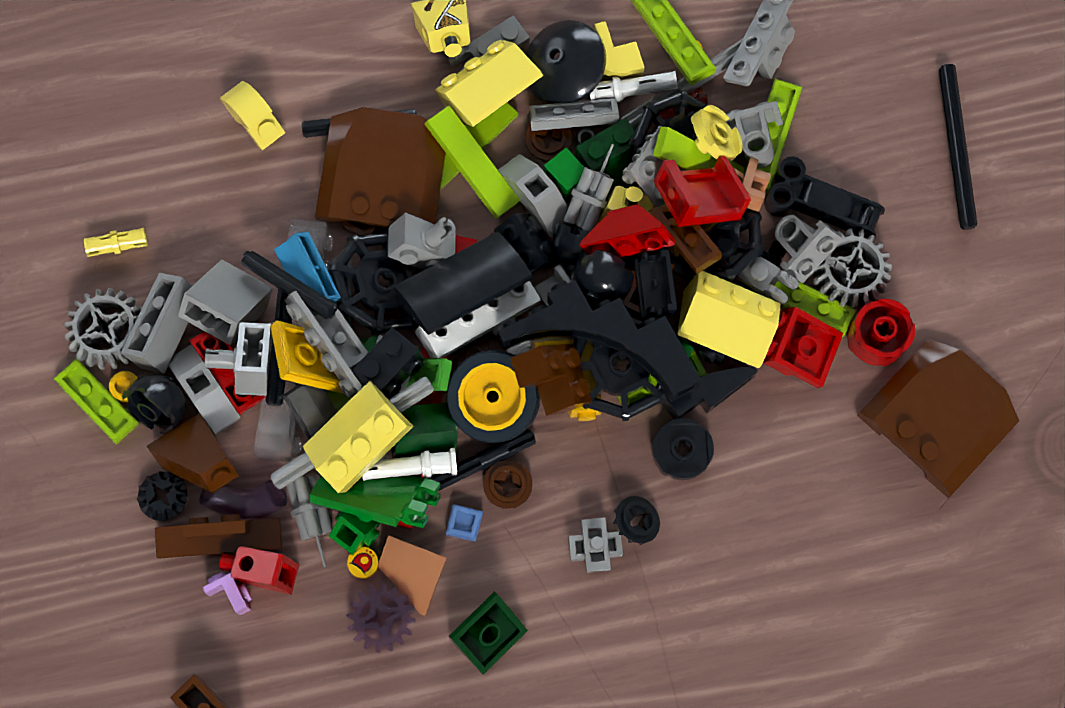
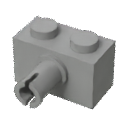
M404 213L389 226L388 257L398 260L403 264L425 270L455 254V225L450 219L446 221V217L441 218L436 224H432Z
M239 322L237 348H234V351L206 348L205 369H233V372H235V394L267 396L271 324Z

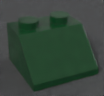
M626 118L576 146L575 157L584 167L600 172L611 144H614L603 173L608 174L610 178L614 179L607 198L615 186L624 188L639 187L637 182L627 184L622 179L624 168L633 163L632 157L634 156L632 146H629V139H632L635 131Z

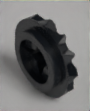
M158 471L153 475L147 476L145 481L139 486L137 501L141 511L153 520L166 521L176 517L184 509L187 502V489L184 482L175 474ZM155 486L163 491L170 489V492L166 495L169 506L161 500L153 502L157 497Z
M630 496L620 501L618 507L614 510L616 518L613 523L618 525L619 535H624L628 539V543L635 542L642 545L652 541L657 536L660 529V518L657 510L648 500L639 496ZM643 516L638 525L631 526V521L634 517Z

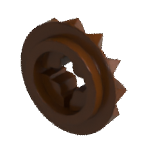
M530 124L525 134L526 147H528L532 156L540 158L543 162L551 160L565 148L569 150L572 143L570 128L551 129L552 138L556 142H551L547 149L545 148L544 140L540 138L546 137L550 129L531 131Z
M513 460L499 461L492 465L485 474L483 481L484 493L491 504L501 509H515L525 503L531 494V475L519 462ZM509 473H512V483L517 485V487H521V489H510L507 497H504L503 487L494 482H505Z

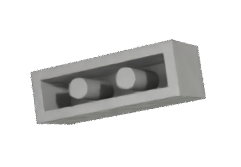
M159 273L121 354L140 369L165 374L188 324L186 320L178 317L184 293L192 285L183 277Z

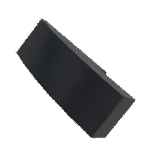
M739 367L700 377L701 382L697 389L673 401H670L666 395L667 400L662 405L673 419L683 418L698 405L708 414L751 381L758 371L755 367Z

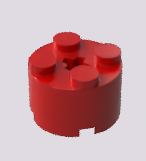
M886 298L864 305L854 317L848 329V347L850 351L863 362L874 366H888L895 362L910 347L915 337L916 329L910 317V312L901 303ZM878 329L883 330L882 335L879 334Z

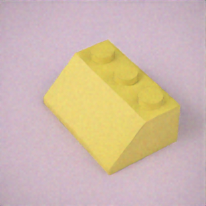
M498 40L492 43L487 48V53L480 58L474 57L465 63V68L458 74L448 75L441 81L442 85L435 89L444 106L450 105L462 123L474 127L543 76L537 66L513 42Z
M701 271L694 276L683 291L677 335L760 368L779 325L781 303Z
M369 381L302 447L316 470L338 493L347 492L414 426Z

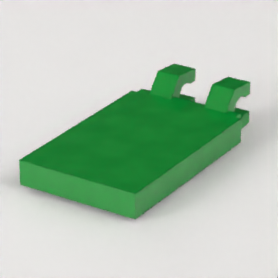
M321 475L309 493L310 503L397 527L399 521H402L407 525L424 528L428 521V515L425 514L428 505L436 506L441 498V494L437 493L440 488L439 482L428 478L423 479L421 475L369 479L363 481L362 476L347 492L338 493Z

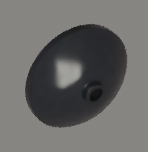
M575 20L559 21L544 28L532 40L525 54L543 74L541 78L528 87L536 97L548 104L573 103L584 99L597 87L606 67V50L601 37L587 24ZM560 52L559 58L554 60V56Z

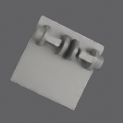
M659 126L652 135L647 136L642 148H639L637 154L632 157L633 163L624 168L622 176L623 181L627 184L637 182L652 204L657 207L665 204L653 182L663 163L662 160L653 156L660 127L662 126Z

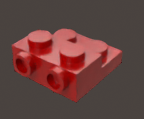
M797 307L783 309V311H780L779 325L763 363L786 376L793 375L815 388H822L844 333Z

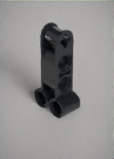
M791 156L783 159L775 173L774 179L776 184L772 186L765 199V209L769 214L779 217L785 215L789 209H792L845 231L852 229L855 235L862 231L861 229H864V238H869L871 235L876 236L875 228L880 215H883L885 212V208L882 205L806 175L805 164L798 157ZM784 170H792L796 174V178L787 177ZM781 195L785 198L786 204L777 203L773 196Z

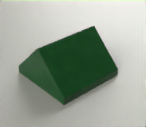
M447 402L412 405L401 412L414 427L391 448L392 459L421 455V452L429 451L430 453L448 452L450 448H455L456 453L458 428L449 412Z
M493 592L448 637L456 648L484 675L528 630L500 596Z

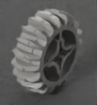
M848 229L845 236L840 231H837L843 240L812 273L818 275L813 280L814 285L822 284L823 287L819 292L821 294L826 292L831 294L828 299L830 302H833L835 298L839 299V306L844 307L847 301H849L852 309L858 306V302L864 306L869 303V299L877 301L880 297L879 293H884L887 290L885 283H889L892 278L887 273L892 270V264L885 262L889 259L890 253H881L880 251L884 247L883 243L874 245V235L865 239L863 230L859 231L857 236H854L852 229ZM851 249V253L847 257L838 256L835 258L831 256L839 250ZM862 254L866 256L871 265L863 260ZM853 260L852 266L855 267L854 270L856 271L850 278L851 272L848 270L850 267L847 266ZM831 273L840 277L841 284L834 279ZM855 281H872L867 287L851 289Z
M112 288L107 289L105 296L100 289H96L94 298H91L88 293H84L86 302L81 304L79 301H75L74 305L78 308L77 312L68 311L67 314L73 321L64 323V327L70 330V332L64 335L65 339L71 342L68 348L71 352H77L76 358L79 361L86 359V364L89 367H93L97 363L98 367L104 370L107 362H109L110 366L116 369L118 366L117 360L119 359L124 364H128V358L122 355L121 351L140 314L141 305L135 306L136 300L132 296L126 299L124 291L120 290L115 295ZM106 308H116L122 310L123 312H121L120 314L116 312L111 315H105L102 313L101 310ZM92 316L93 323L88 329L85 330L86 333L84 334L85 325L88 319ZM101 319L106 323V325H109V333L111 334L112 338H110L107 335V333H104V326L101 322ZM129 323L127 335L120 342L119 335L122 330L127 328L126 324ZM102 342H107L111 345L112 348L107 350H97L89 346L93 343L97 345Z

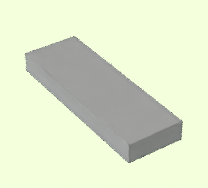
M615 98L529 106L531 131L615 124L619 122V111Z

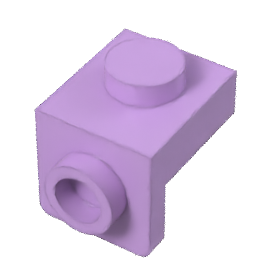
M221 572L207 580L209 584L203 587L205 594L212 596L224 589L235 613L242 615L251 610L248 604L252 600L245 583L239 585L237 580L231 578V573L226 575L225 572Z

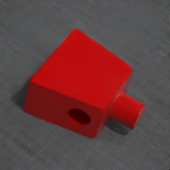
M239 546L236 554L229 552L222 554L219 568L222 571L231 572V578L241 583L292 595L299 564L283 554Z

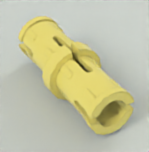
M144 227L123 232L114 230L110 231V234L84 238L87 257L112 252L116 255L121 254L123 250L148 246Z

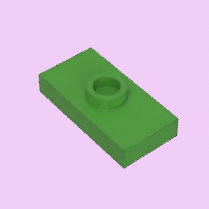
M424 358L422 367L414 376L409 378L407 387L421 378L427 377L433 385L434 391H447L452 361L445 358Z

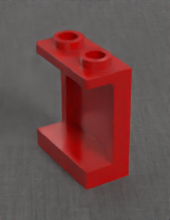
M726 156L719 157L713 168L680 171L675 160H665L653 181L679 227L740 220L751 201V197Z

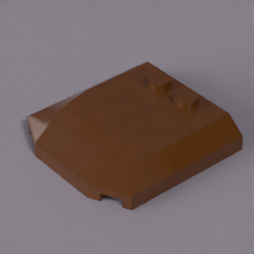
M367 107L332 116L315 219L342 224L344 222L389 228L404 213H408L435 224L446 152L424 123L428 120L421 115Z
M929 339L857 414L879 436L883 434L927 474L925 478L947 498L961 486L1019 422L1004 387L961 349Z

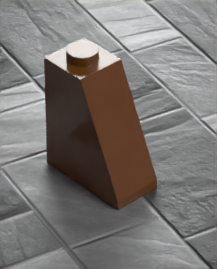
M200 413L147 445L148 450L161 468L211 493L239 477L214 433Z

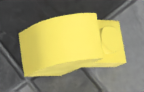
M606 21L594 24V30L601 37L606 50V67L602 80H612L614 76L620 77L621 80L642 77L645 67L637 42L614 47Z
M241 81L219 98L235 121L243 125L259 149L264 150L285 134V131L271 113L272 110L269 105L248 83Z

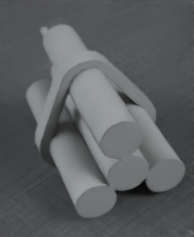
M611 144L600 172L584 167L576 189H572L571 195L573 197L564 221L575 224L589 232L595 227L602 208L605 209L608 204L606 198L614 181L608 174L603 173L614 144Z
M318 475L299 477L286 485L293 509L290 512L291 517L296 520L301 541L313 537L316 538L325 568L327 565L318 536L328 534L333 529L328 507L310 503L309 493L318 481Z

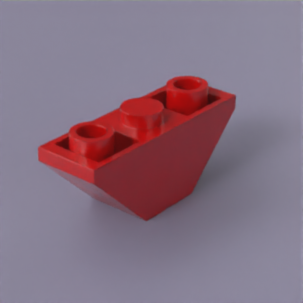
M636 204L611 210L581 240L580 247L587 255H591L594 250H602L618 257H624L673 246L676 240L658 219Z
M205 331L189 340L204 363L206 348L234 351L229 344ZM208 368L239 415L265 399V396L235 394V372H233V369Z

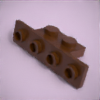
M240 514L224 515L221 516V522L209 523L208 517L189 518V525L155 528L156 557L159 559L223 554L224 552L235 553L239 546L258 550L282 548L280 518L240 520Z

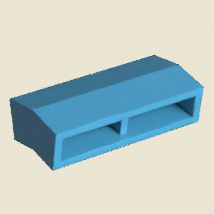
M309 232L295 233L286 242L274 249L284 271L334 303L341 298ZM309 309L313 316L318 315L317 313Z

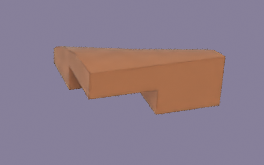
M388 535L378 568L415 607L420 615L426 616L447 558Z

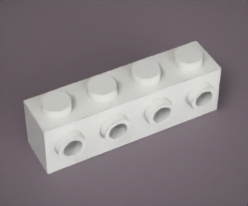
M528 281L429 335L420 326L415 334L430 358H444L491 332L506 320L517 317L535 307L541 299L531 282Z

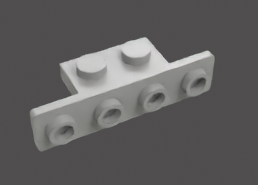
M793 0L762 1L723 77L726 82L749 86L757 70L761 77L772 78L776 68L782 62V57L788 45L791 44L794 38L795 30L786 16Z
M293 291L285 300L287 312L293 320H298L305 329L304 336L309 344L319 349L323 355L321 359L324 366L330 372L334 371L339 378V386L342 392L348 398H353L363 387L351 371V368L357 365L367 355L368 351L338 309L332 319H324L320 315L314 317L297 291Z

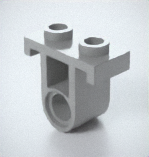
M777 101L771 103L762 102L749 109L728 112L726 115L730 119L726 123L731 129L736 126L743 143V153L747 162L752 157L759 160L757 168L769 165L774 158V148L768 123L776 121L777 126L783 124ZM756 146H764L759 151H752Z
M788 215L779 221L775 229L776 239L792 256L788 263L783 261L780 266L785 272L801 283H804L843 238L821 220L816 224L819 228L815 231L796 216Z

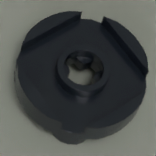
M688 418L673 419L666 423L656 434L652 443V456L663 475L676 480H690L705 472L713 458L714 444L709 432L698 425V422ZM681 441L685 442L686 447H691V452H687L686 457H681L674 450Z

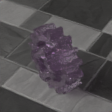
M386 584L381 585L380 591H376L370 585V594L365 595L359 591L358 595L361 601L359 603L351 601L350 605L355 609V612L347 614V618L354 620V624L350 625L348 630L358 632L353 639L356 643L363 639L365 640L364 649L369 650L373 644L375 645L376 653H381L383 646H386L392 652L394 651L393 643L396 641L402 646L405 644L402 639L403 634L412 635L407 626L408 624L416 623V619L408 617V613L415 609L414 606H405L409 598L406 594L400 598L397 597L399 591L397 587H394L391 592H387ZM381 598L393 600L398 604V607L389 608L383 605ZM370 602L371 609L367 616L361 618L363 608ZM378 611H382L385 615H391L389 616L390 618L385 620L386 625L383 627L379 623L372 622L373 619L378 617ZM402 618L399 630L393 635L391 629L395 621ZM374 629L379 632L382 640L373 639L364 631Z

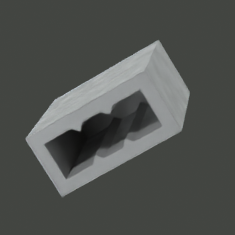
M221 259L184 293L178 317L231 346L238 339L239 322L254 323L266 311L273 287Z

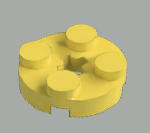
M708 105L691 116V122L698 137L695 139V144L702 153L706 154L709 152L717 160L721 156H726L730 162L742 152V139L736 126L731 129L726 123L730 119L726 113L713 105Z

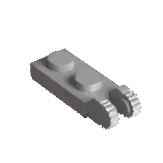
M513 15L473 40L466 47H462L461 53L455 57H450L448 61L452 66H455L469 57L480 58L488 52L487 48L498 40L513 42L521 48L530 42V37Z
M734 253L729 258L730 262L728 265L731 266L742 253H738L736 256ZM756 257L735 278L764 297L767 295L782 304L788 300V297L782 290L774 286L776 282L779 281L794 290L799 286V282L793 276L762 257Z

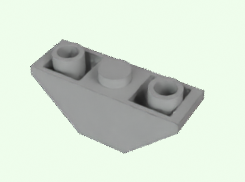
M518 154L498 169L523 206L531 215L539 220L542 228L551 239L553 238L556 223L568 226L571 224L564 221L568 206L561 193L539 165Z
M192 344L172 356L169 367L215 435L241 419L209 369H205V363Z

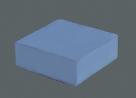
M453 504L446 535L476 543L483 511Z

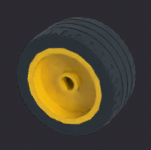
M500 350L482 351L465 359L452 374L447 389L448 409L456 425L471 438L486 443L505 442L523 433L534 421L539 410L541 398L537 386L519 388L510 359L516 355ZM490 391L498 393L499 398L497 401L490 402L487 397L491 395Z

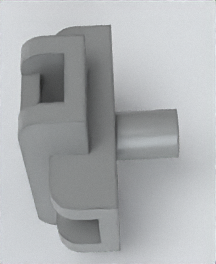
M606 518L581 520L582 535L568 536L570 560L572 562L585 561L586 573L611 571L610 558L623 556L622 540L619 531L607 532ZM600 529V531L588 532V530ZM613 539H615V548H616L615 551H614Z

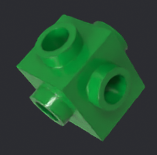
M340 511L335 517L337 522L329 537L353 555L364 544L368 547L373 544L380 534V531L377 530L380 522Z

